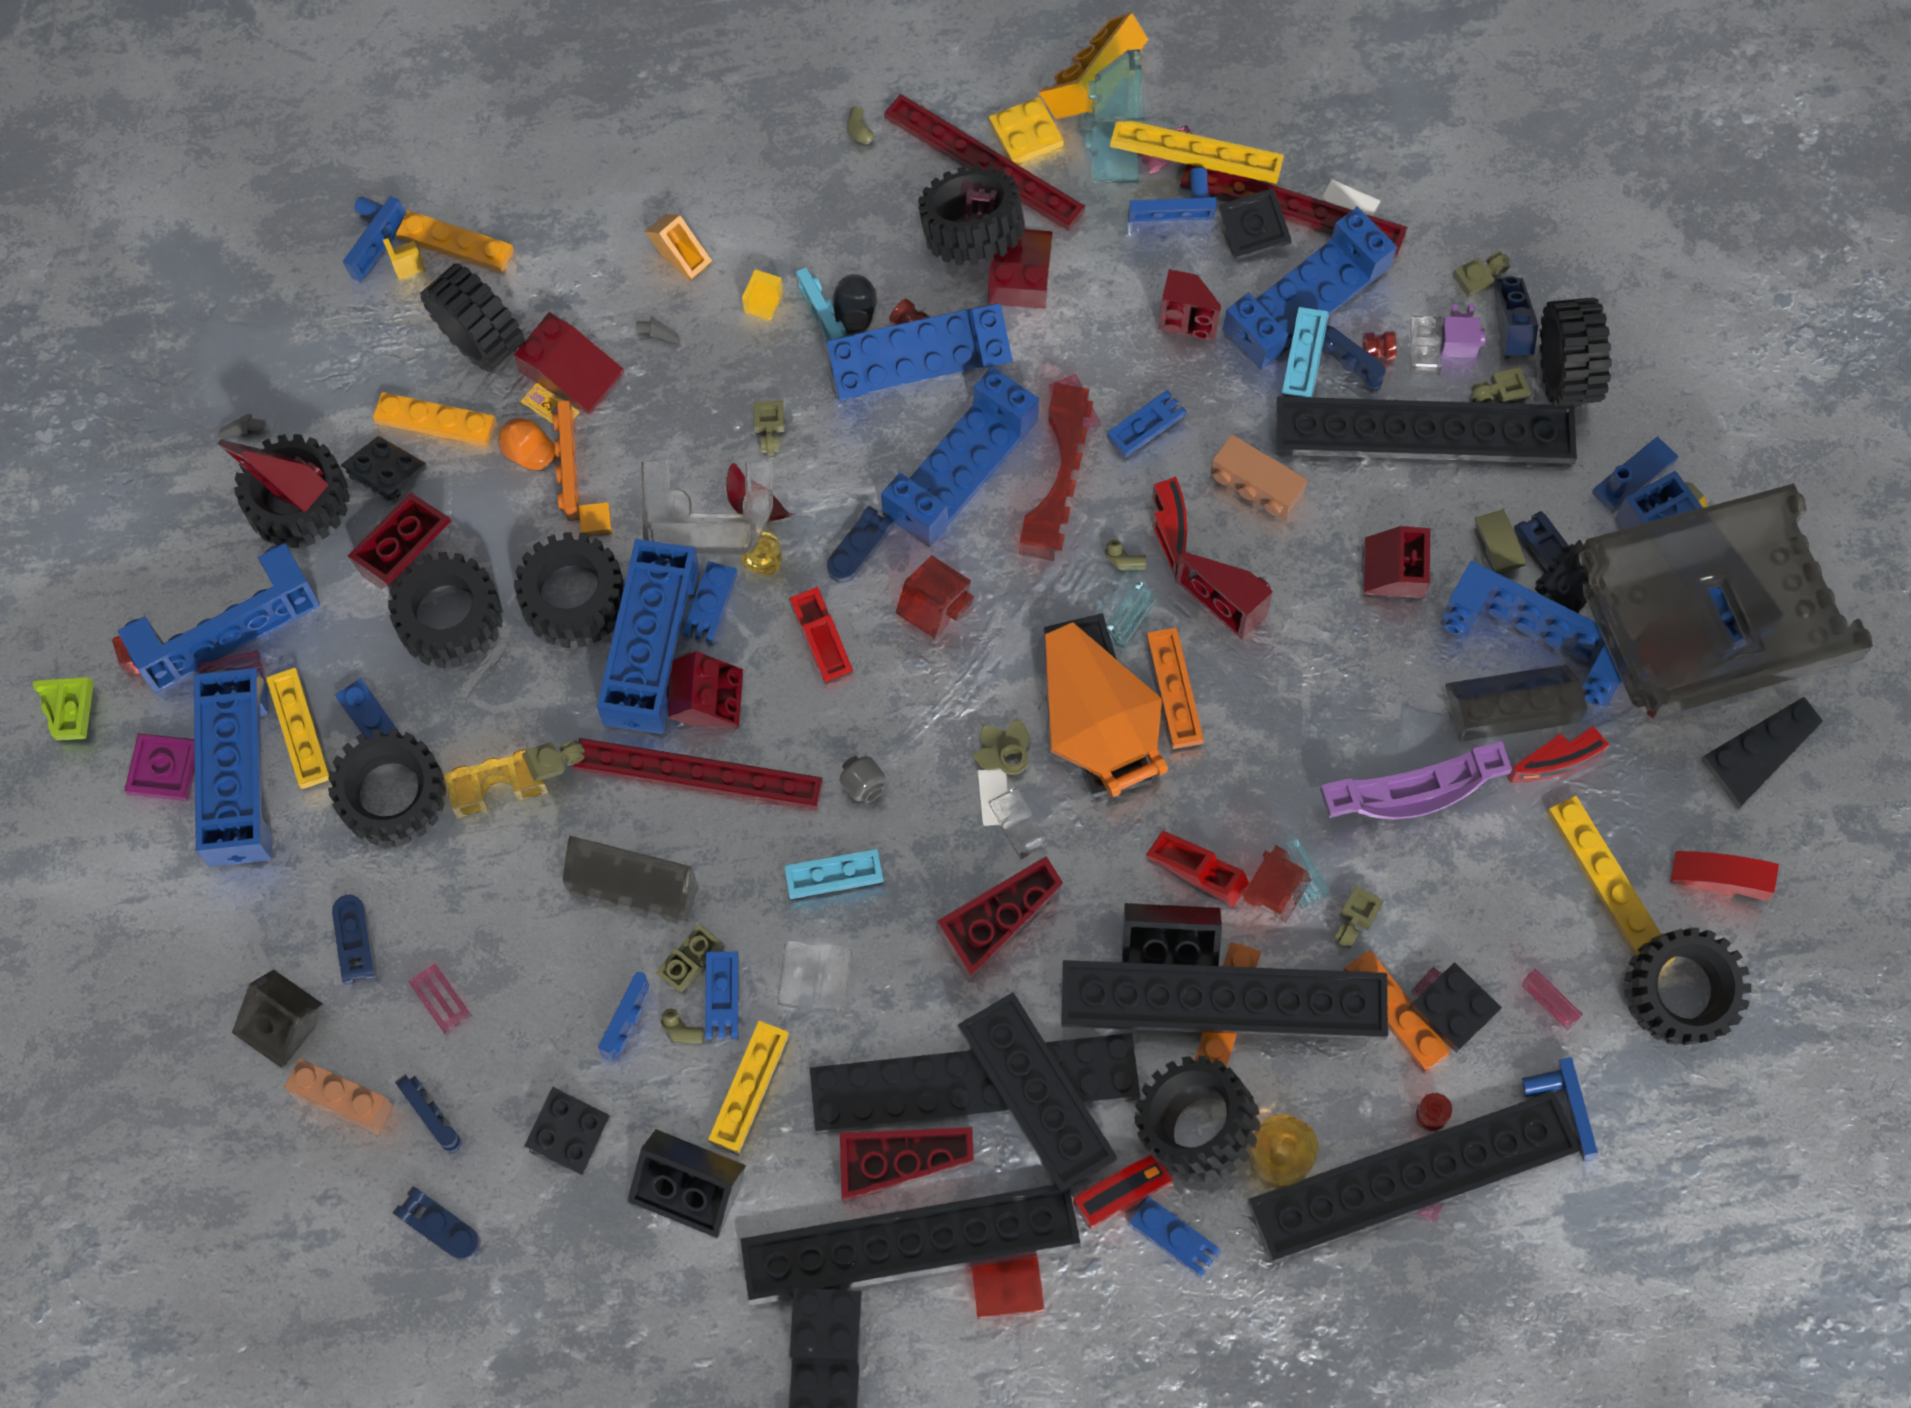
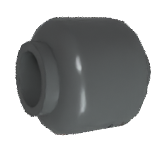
M853 756L842 765L844 770L839 780L854 801L869 803L884 792L886 776L871 757L864 756L858 758Z

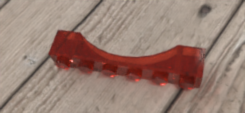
M1054 383L1049 405L1048 423L1054 431L1060 447L1061 466L1056 481L1048 495L1036 508L1025 515L1019 541V555L1054 561L1056 551L1062 552L1065 534L1060 532L1062 524L1068 525L1071 507L1066 506L1068 497L1074 498L1077 480H1072L1073 472L1080 470L1082 454L1078 453L1079 444L1085 445L1088 427H1084L1085 418L1091 419L1094 401L1089 400L1090 389Z

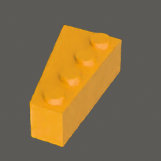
M1132 12L1111 18L1088 41L1090 46L1075 54L1072 58L1074 64L1066 70L1061 69L1054 76L1056 83L1051 87L1044 86L1038 92L1055 119L1085 112L1093 113L1099 110L1103 105L1102 101L1116 88V83L1120 77L1128 72L1132 61L1142 53L1141 49L1149 39Z

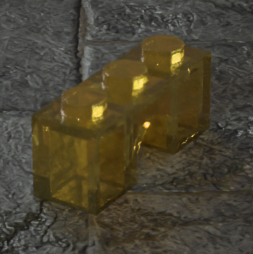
M526 749L518 750L509 757L486 759L482 764L476 766H459L450 773L444 774L451 806L456 817L462 818L487 811L486 794L492 786L499 783H506L512 786L518 802L549 794L545 779L534 782L522 756Z

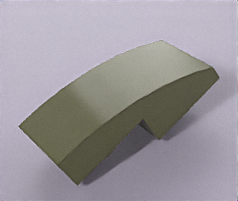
M1504 509L1475 517V526L1486 546V555L1496 573L1499 574L1525 566L1519 542Z
M697 924L680 948H674L656 974L678 992L682 993L706 968V952H719L725 943L701 924Z

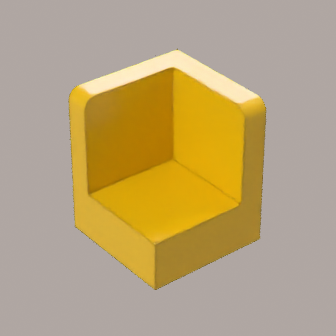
M383 239L398 280L426 270L414 241L393 249L389 239Z
M755 269L742 296L744 313L771 320L784 293L782 278Z

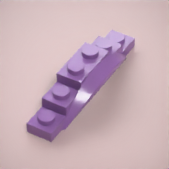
M1500 741L1472 748L1470 752L1455 758L1405 773L1363 780L1348 778L1323 784L1320 787V791L1329 818L1357 811L1358 815L1364 814L1379 819H1408L1434 813L1453 805L1474 792L1488 779L1510 774L1512 767L1503 742Z

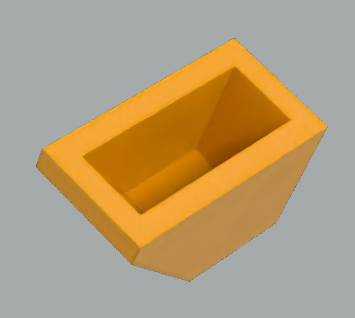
M664 214L645 231L659 253L689 279L695 277L712 262L680 215Z

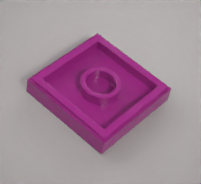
M138 733L124 792L127 795L188 801L195 774L194 739Z

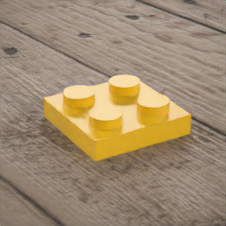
M1040 97L989 116L988 123L1007 158L1016 164L1063 147L1064 140Z

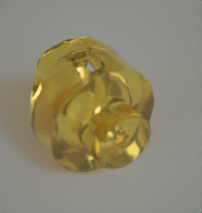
M763 531L747 536L741 548L742 566L751 572L763 575H772L779 570L782 562V547L777 537Z

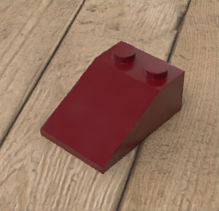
M1023 229L1024 234L1021 239L1017 238L1018 244L1014 248L1007 246V254L1002 257L998 253L993 255L994 260L991 261L989 273L988 304L1001 303L1002 306L1046 309L1053 231Z
M550 312L547 313L514 354L520 373L564 400H569L571 404L589 415L624 372V369L575 327Z
M222 439L217 443L281 501L303 512L310 508L329 485L321 478L323 472L311 462L306 463L298 456L292 459L284 454Z
M1183 552L1179 557L1176 582L1241 640L1267 617L1273 591L1265 579L1256 577L1250 571L1188 552Z

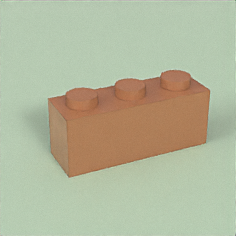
M1234 435L1229 437L1213 459L1210 472L1218 483L1231 486L1243 498L1249 501L1254 500L1264 506L1268 513L1274 516L1279 515L1285 520L1304 495L1308 479Z
M299 1058L284 1086L292 1097L377 1136L380 1134L394 1107L385 1096Z

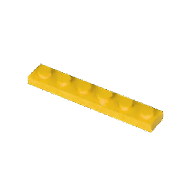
M1121 118L1116 120L1110 142V147L1274 184L1278 182L1284 154Z
M1574 796L1549 808L1547 811L1548 816L1634 956L1639 955L1640 952L1637 949L1643 944L1651 942L1650 939L1661 935V932L1578 797ZM1676 957L1671 958L1666 964L1674 961Z

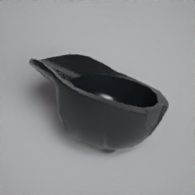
M850 274L838 282L832 299L836 322L841 321L845 330L848 331L864 330L870 325L877 304V293L869 279L859 274Z

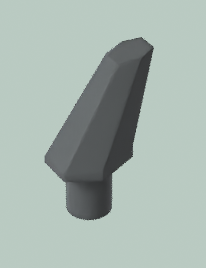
M651 317L650 321L636 322L637 333H650L652 338L680 345L679 334L654 317Z
M246 414L222 427L218 439L250 435L251 431L264 432L266 421L252 419L251 414Z

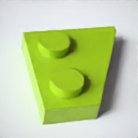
M89 677L33 681L34 690L38 692L42 702L40 704L42 712L48 718L47 725L51 736L57 741L86 739L94 681Z

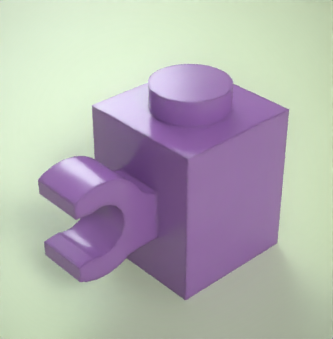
M1454 303L1450 313L1451 317H1444L1440 330L1441 357L1476 358L1479 348L1485 345V329H1480V317H1473V304H1469L1467 313L1462 314L1457 309V303Z

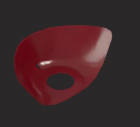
M732 463L730 465L726 478L728 501L744 521L762 524L788 518L795 514L789 513L769 491L745 477L737 464ZM755 497L765 498L769 503L768 509L760 514L753 512L750 509L752 499Z

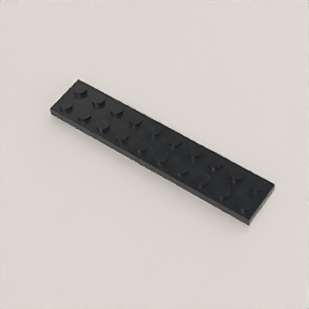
M1277 396L1276 455L1575 464L1577 460L1574 405L1554 406L1542 404Z
M1063 960L1061 1027L1387 1039V973Z
M1132 1033L1045 1042L1084 1105L1140 1099L1141 1094ZM972 1050L810 1067L816 1134L1010 1113Z
M1554 1091L1249 1198L1248 1205L1271 1262L1274 1264L1579 1155L1581 1149Z
M1055 1185L740 1239L750 1306L792 1299L794 1288L844 1290L1081 1249L1070 1189L1060 1194Z

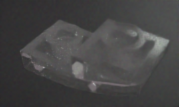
M1411 316L1410 374L1440 376L1442 368L1440 348L1442 341L1441 317Z
M1016 787L988 801L998 823L1020 860L1048 846L1047 838L1033 819L1031 809Z

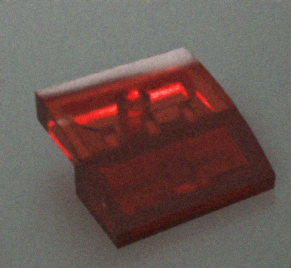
M1038 1256L971 1267L977 1320L1044 1312Z

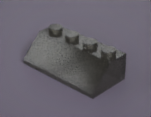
M1566 664L1450 682L1445 685L1459 742L1580 723L1588 709L1581 682Z
M569 836L562 881L571 896L579 899H587V896L597 898L600 903L610 907H617L618 904L628 906L631 911L642 915H647L648 912L659 914L663 920L677 923L678 920L688 921L698 890V883L692 866Z

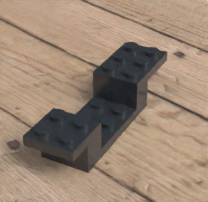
M794 1288L789 1358L792 1363L789 1408H858L862 1338L860 1329L862 1291Z

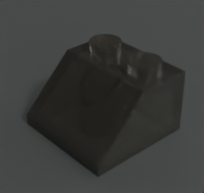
M273 969L249 984L232 1033L282 1068L314 1030L324 1004Z

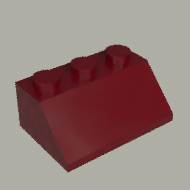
M410 492L350 552L348 558L362 577L378 588L383 589L451 522V519Z

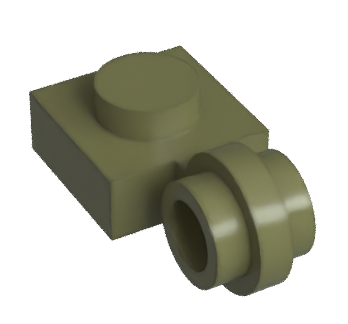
M1499 251L1487 259V266L1482 263L1480 258H1477L1455 269L1453 277L1469 298L1493 285L1495 279L1491 274L1494 273L1496 276H1500L1507 272L1511 266L1509 264L1510 259L1506 254H1502Z
M1516 367L1493 373L1490 378L1492 385H1488L1487 381L1473 385L1470 396L1473 402L1490 403L1494 399L1493 395L1496 394L1500 403H1507L1527 398L1531 391L1521 368Z
M783 401L753 402L755 433H767V435H761L762 453H768V456H774V453L780 452L779 434L773 435V433L785 432Z
M576 740L568 741L560 746L561 752L557 751L553 742L526 749L522 756L534 782L562 774L566 769L563 762H566L567 765H574L583 760L585 750L582 744H578Z
M1355 886L1340 913V916L1351 922L1349 925L1343 922L1334 938L1339 941L1338 945L1342 947L1347 945L1351 948L1360 932L1355 926L1358 925L1368 931L1384 900Z

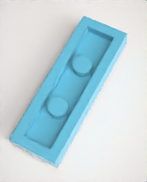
M807 267L796 271L797 286L826 340L847 336L842 322H836L833 317L835 312L830 300L822 297L820 293L822 292V287L816 276L812 277Z
M1298 308L1282 390L1283 396L1313 397L1329 317L1328 311Z
M878 849L784 866L790 899L884 882Z

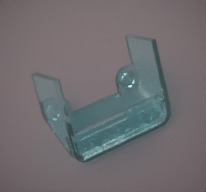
M1128 49L1095 74L1094 81H1089V99H1093L1091 131H1085L1086 148H1091L1093 184L1134 183L1139 181L1137 153L1110 147L1116 122L1145 121L1140 49Z

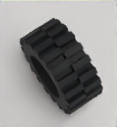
M972 165V170L966 171L965 166L957 168L958 173L952 174L950 171L943 173L944 179H933L931 181L932 188L925 187L922 191L923 197H919L918 209L926 245L929 250H932V254L936 258L941 255L942 261L947 263L954 259L956 265H963L964 261H970L971 265H978L979 259L985 258L986 262L993 261V255L998 253L1002 257L1007 254V246L1014 248L1018 244L1017 238L1021 239L1024 234L1025 221L1018 185L1015 184L1012 176L1007 177V172L1000 170L996 173L995 167L987 166L985 170H981L980 165ZM973 213L989 214L974 221L955 222L957 219Z
M454 263L420 293L425 309L431 313L430 317L439 325L441 332L449 337V341L454 346L456 345L464 356H468L470 361L475 365L478 364L482 370L487 372L493 371L525 341L523 331L518 328L520 326L516 319L512 318L511 311L501 303L502 300L499 296H495L491 288L486 283L481 282L478 275L472 274L469 268L463 267L459 263Z
M1594 297L1547 302L1546 307L1543 309L1544 316H1541L1542 329H1540L1539 334L1541 338L1539 352L1542 355L1540 364L1544 372L1542 375L1543 383H1546L1545 390L1547 395H1549L1550 402L1554 406L1602 402L1601 400L1606 398L1605 393H1608L1609 387L1607 382H1610L1611 378L1609 368L1612 366V359L1609 358L1611 343L1608 341V336L1610 332L1609 327H1606L1607 317L1606 313H1603L1602 304L1599 303V299Z
M285 434L278 435V442L274 444L271 443L270 439L262 442L264 450L284 454L292 459L298 456L306 463L311 462L323 472L321 478L329 485L306 512L300 511L289 515L279 514L268 508V498L271 491L239 464L243 473L236 472L235 481L238 487H234V491L238 499L237 502L252 529L256 533L259 532L262 539L269 542L272 538L276 546H280L285 541H288L291 548H299V541L305 540L307 546L316 544L313 537L319 534L324 540L330 535L327 530L329 526L337 529L341 524L338 515H346L348 509L344 502H349L350 499L347 481L335 456L331 454L329 448L324 444L319 446L317 439L309 437L305 443L301 434H293L292 441H288Z
M564 532L563 540L557 541L555 534L548 536L549 544L543 546L538 541L533 545L535 551L533 556L528 552L523 555L522 560L525 567L517 566L515 573L518 580H514V589L524 620L528 627L531 626L533 633L540 638L544 635L546 643L554 645L556 639H559L563 648H570V642L576 641L579 648L587 646L585 642L587 638L592 637L594 643L602 640L600 632L603 629L608 634L614 630L612 619L617 621L625 583L617 559L615 560L614 554L609 547L604 550L602 541L595 538L590 543L588 535L583 533L579 534L577 540L573 539L572 532ZM566 566L587 568L598 577V585L593 596L584 604L575 608L563 609L548 604L541 597L546 579L556 570Z
M438 552V560H432L430 554L423 556L424 564L418 566L413 561L408 565L410 570L408 575L401 572L397 576L400 587L394 585L391 587L390 594L393 600H388V609L391 613L389 616L403 646L407 648L410 655L414 658L419 656L421 662L426 665H430L433 659L437 668H445L446 661H451L455 668L462 666L460 659L467 657L470 663L477 660L475 652L479 649L485 654L490 649L487 642L488 639L496 642L499 636L496 627L502 628L503 619L500 613H503L493 581L484 567L480 569L477 561L472 558L466 563L463 554L455 553L454 558L449 559L447 552ZM438 587H461L473 596L472 606L468 615L455 626L445 629H434L423 625L417 620V610L421 600L430 591Z
M389 728L388 735H384L381 729L372 730L373 737L367 739L364 733L356 736L359 742L358 745L353 748L348 742L342 748L346 754L344 758L336 756L333 761L337 770L336 772L330 771L328 777L332 784V787L328 788L329 796L334 802L332 805L348 829H351L360 839L365 837L369 843L378 845L379 841H383L386 847L395 846V840L398 839L401 840L403 845L412 842L410 835L417 833L420 838L427 833L424 826L427 823L434 826L438 820L435 815L436 810L442 812L445 804L442 796H446V786L443 783L445 779L443 772L427 745L421 740L417 742L414 735L408 732L401 736L398 729ZM389 763L409 767L417 775L418 790L413 802L404 811L391 816H378L362 807L360 789L364 779L372 770Z
M1687 928L1658 935L1650 939L1651 942L1645 943L1637 950L1640 954L1633 956L1628 965L1634 967L1633 971L1626 972L1624 981L1631 982V988L1624 990L1625 999L1633 998L1635 1003L1634 1006L1628 1007L1632 1016L1640 1014L1642 1017L1637 1024L1643 1030L1651 1028L1653 1032L1650 1036L1657 1040L1666 1038V1043L1673 1045H1692L1716 1040V1037L1725 1036L1732 1030L1729 1026L1738 1025L1743 1019L1738 1012L1747 1010L1750 1001L1742 999L1743 994L1751 993V983L1743 984L1742 976L1750 974L1748 967L1739 968L1736 961L1743 957L1738 950L1732 952L1727 950L1731 942L1726 938L1715 940L1716 933L1710 930L1699 932V928ZM1676 956L1695 961L1703 968L1709 978L1711 987L1709 1002L1704 1011L1693 1019L1682 1018L1672 1013L1664 1005L1659 995L1658 978L1660 971L1671 958Z
M1199 1055L1198 1062L1195 1063L1191 1056L1181 1057L1183 1065L1177 1066L1174 1061L1165 1064L1168 1072L1162 1075L1157 1070L1152 1075V1078L1156 1081L1151 1087L1145 1083L1141 1089L1146 1098L1145 1100L1137 1099L1135 1108L1141 1113V1115L1134 1116L1135 1125L1140 1129L1137 1134L1140 1141L1145 1145L1144 1147L1172 1176L1175 1173L1180 1180L1188 1182L1189 1177H1191L1196 1183H1205V1175H1209L1213 1181L1222 1179L1221 1170L1226 1169L1230 1174L1237 1170L1233 1163L1238 1158L1245 1163L1250 1156L1245 1150L1247 1145L1255 1148L1258 1139L1252 1131H1260L1261 1122L1255 1116L1260 1114L1259 1108L1254 1102V1097L1230 1067L1227 1068L1223 1062L1215 1059L1212 1063L1207 1056ZM1204 1098H1214L1225 1102L1226 1120L1216 1136L1197 1147H1185L1176 1143L1174 1137L1175 1124L1180 1113L1188 1105Z

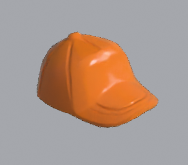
M513 418L501 427L498 443L499 450L509 460L535 471L545 468L555 458L554 443L532 420Z

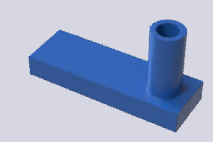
M1194 168L1190 170L1191 198L1130 201L1128 222L1214 219L1217 204L1216 197L1209 198L1207 169Z
M363 196L356 200L354 205L355 212L373 220L342 261L352 279L362 282L386 249L383 239L388 238L391 242L406 215V211L399 199L390 196L384 205Z
M1657 436L1623 465L1617 466L1612 474L1594 487L1592 494L1614 513L1621 507L1625 497L1650 484L1673 465L1679 456Z
M1572 1057L1560 1059L1558 1063L1559 1070L1521 1078L1526 1097L1564 1089L1583 1162L1597 1159L1598 1150Z

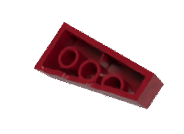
M1047 856L937 921L936 930L968 982L1060 891L1063 881Z
M959 1127L840 1133L841 1194L843 1203L974 1164L973 1128Z

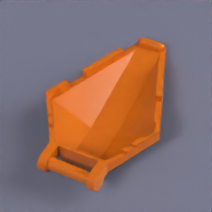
M1073 622L1045 634L1050 752L1100 777L1111 798L1121 794L1122 789L1155 774L1161 776L1167 773V764L1157 749L1162 698ZM1146 756L1148 757L1150 764L1117 779L1113 777L1111 772Z

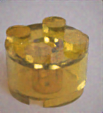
M1278 1114L1264 1120L1260 1126V1131H1255L1254 1133L1258 1139L1255 1148L1249 1146L1248 1150L1250 1155L1248 1158L1249 1164L1254 1174L1264 1185L1276 1188L1292 1185L1305 1179L1316 1162L1319 1149L1318 1140L1313 1129L1307 1123L1289 1114ZM1279 1146H1282L1284 1151H1290L1287 1157H1284L1282 1153H1277Z

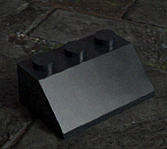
M1124 903L1122 962L1219 966L1222 932L1220 908Z
M655 1129L640 1150L627 1202L718 1238L739 1192L746 1165Z

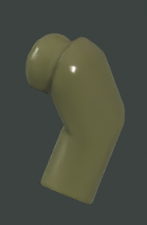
M852 107L846 128L847 133L858 143L870 144L874 138V133L862 123L864 110L860 107Z
M1110 540L1106 544L1105 556L1118 570H1146V555L1129 556L1122 549V543L1119 540Z
M667 1009L663 1012L661 1026L672 1041L676 1043L703 1044L704 1027H687L679 1017V1012L675 1009Z

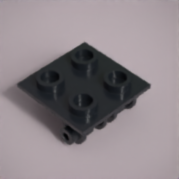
M379 435L341 464V467L346 469L350 479L358 481L365 488H370L374 493L379 491L378 494L385 497L388 501H397L401 496V491L398 489L399 486L426 466L424 461Z
M1578 540L1575 545L1570 544L1562 549L1559 556L1552 561V565L1546 568L1547 573H1544L1541 578L1537 579L1535 591L1538 594L1544 596L1548 593L1554 602L1576 613L1581 611L1603 583L1581 540Z
M552 1086L524 1147L528 1148L529 1152L535 1156L541 1157L542 1155L582 1175L610 1115Z

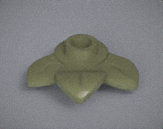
M1015 719L1009 725L1006 732L992 726L983 725L981 730L983 749L973 754L974 760L980 767L986 770L1001 769L1009 775H1017L1023 772L1028 765V754L1025 750L1030 742L1026 727L1018 719ZM1015 757L1018 759V762L1012 765L1007 762V759Z

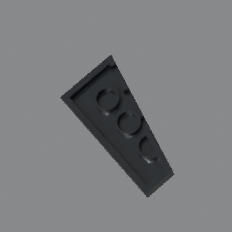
M1802 697L1707 753L1701 761L1739 810L1820 726L1823 720L1807 699Z

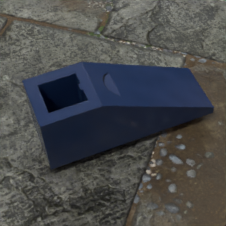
M1514 276L1494 278L1499 335L1504 354L1534 355L1539 324L1523 278Z

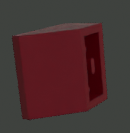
M1169 269L1162 296L1158 329L1165 330L1171 334L1182 333L1192 335L1201 340H1215L1221 304L1197 274Z
M1399 526L1365 537L1363 594L1424 599L1430 584L1431 528Z
M698 651L674 659L671 670L668 718L690 726L738 727L743 669Z

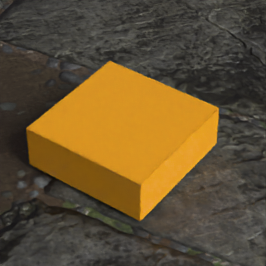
M609 502L579 505L581 533L588 536L612 533Z

